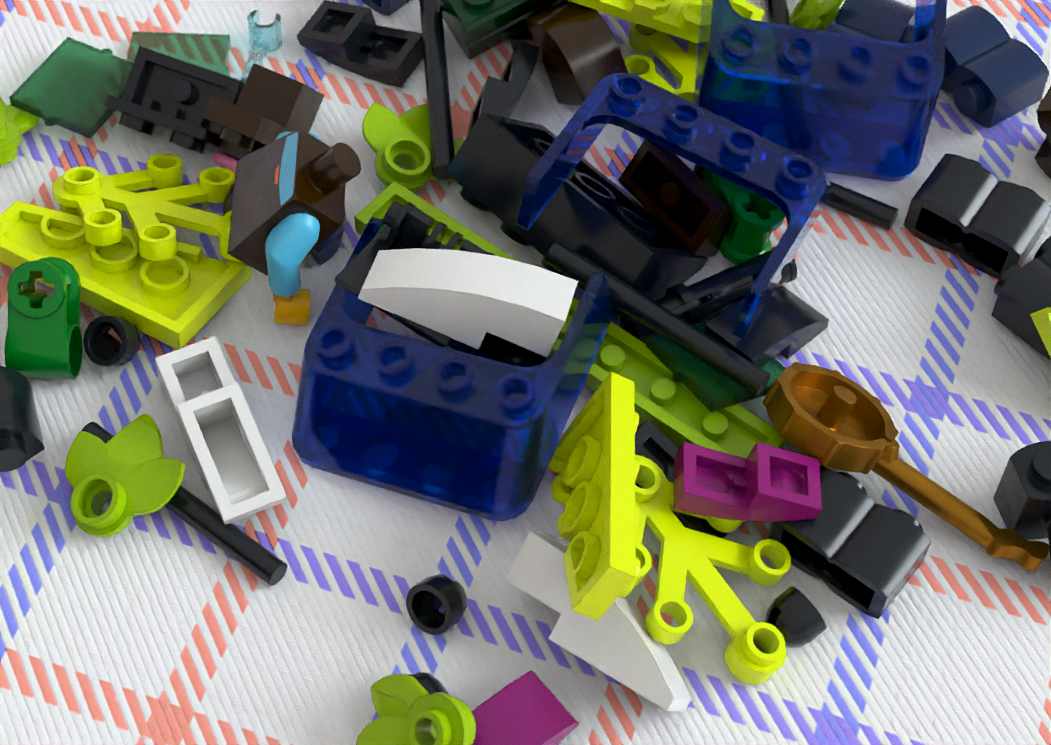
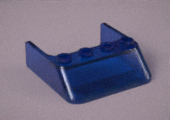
M702 0L691 116V132L696 144L705 152L720 157L756 154L768 164L882 181H901L909 177L920 164L943 80L947 0H916L914 43H898L755 21L738 14L728 0Z
M615 73L604 77L529 173L516 224L526 230L530 229L607 124L622 127L768 199L785 214L788 226L753 283L732 333L745 340L824 208L831 191L829 178L808 158L796 154L691 101L679 97L638 75Z
M370 218L346 266L387 226L382 223L383 219ZM596 272L592 273L559 349L552 358L541 365L533 367H517L365 326L374 306L357 299V295L336 283L304 348L292 430L293 448L301 461L319 470L488 520L506 521L524 513L534 500L612 320L613 311L607 275Z

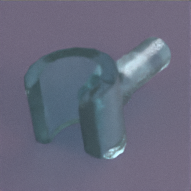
M254 10L248 15V34L251 48L240 81L246 82L253 63L261 66L263 58L266 57L267 53L274 52L282 46L280 14H276L275 20L267 25H260L258 10Z

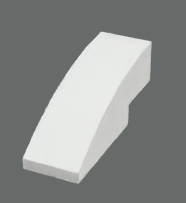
M409 248L379 250L357 299L397 314L476 349H479L486 332L548 357L566 321L578 281L538 266L494 255L449 249Z
M216 336L156 357L155 362L162 387L224 525L287 501V495L241 387L232 376Z
M530 531L504 580L561 614L548 639L666 711H685L692 697L673 659L664 645L649 635L645 627V618L627 597H618L598 621L572 611L563 560L568 546L553 536Z

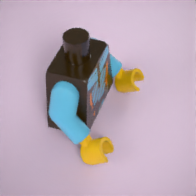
M301 130L293 132L284 131L272 143L237 161L227 254L268 276L270 290L273 292V301L275 303V323L306 326L310 313L309 289H300L299 265L307 255L340 228L344 216L345 185L360 174L361 163L358 155L349 145L336 143L330 147L323 143L317 135Z

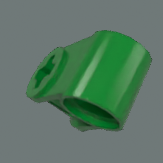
M752 154L698 160L693 172L732 208L724 238L719 248L724 258L737 265L770 251L772 247L770 236L772 231L777 230L782 225L786 215V208L768 176V171L762 158Z
M47 257L25 262L15 268L8 280V329L5 338V365L7 368L13 369L28 378L76 379L81 369L83 354L80 328L81 283L78 272L65 259ZM43 278L45 283L54 284V295L47 297L46 292L36 290L35 279Z

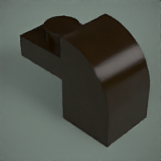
M563 0L527 18L524 23L527 30L509 38L513 50L518 40L540 47L537 61L543 62L558 103L586 107L632 82L612 31L595 9Z
M253 63L237 104L234 105L211 95L202 117L223 126L219 134V138L222 140L218 150L241 159L272 143L284 131L293 132L301 130L309 132L324 95L299 81Z

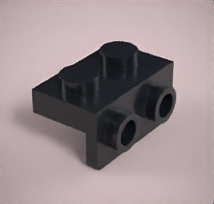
M139 46L121 99L107 94L104 106L122 113L118 123L120 125L152 136L155 126L172 131L169 142L203 154L206 144L218 148L222 140L219 138V134L223 126L202 117L210 96L213 95L236 105L245 83Z

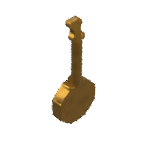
M794 362L782 372L780 377H777L762 403L766 407L770 420L778 430L779 436L786 439L807 456L819 459V463L822 466L868 474L872 470L967 537L986 548V553L992 557L1012 559L1018 562L1022 568L1035 571L1050 551L1049 544L1042 541L1023 539L1010 529H999L984 515L900 459V445L895 440L899 431L895 428L890 415L881 404L880 399L870 394L851 379L843 376L839 371Z

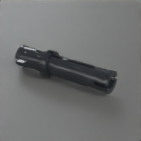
M777 245L771 248L770 251L735 266L728 267L690 286L680 283L666 290L665 297L655 302L672 311L698 300L699 304L676 315L699 329L702 326V320L726 310L742 299L761 290L795 280L797 278V266L791 252L785 246ZM752 276V281L721 294L720 290ZM624 313L621 315V328L646 345L664 338L628 314Z

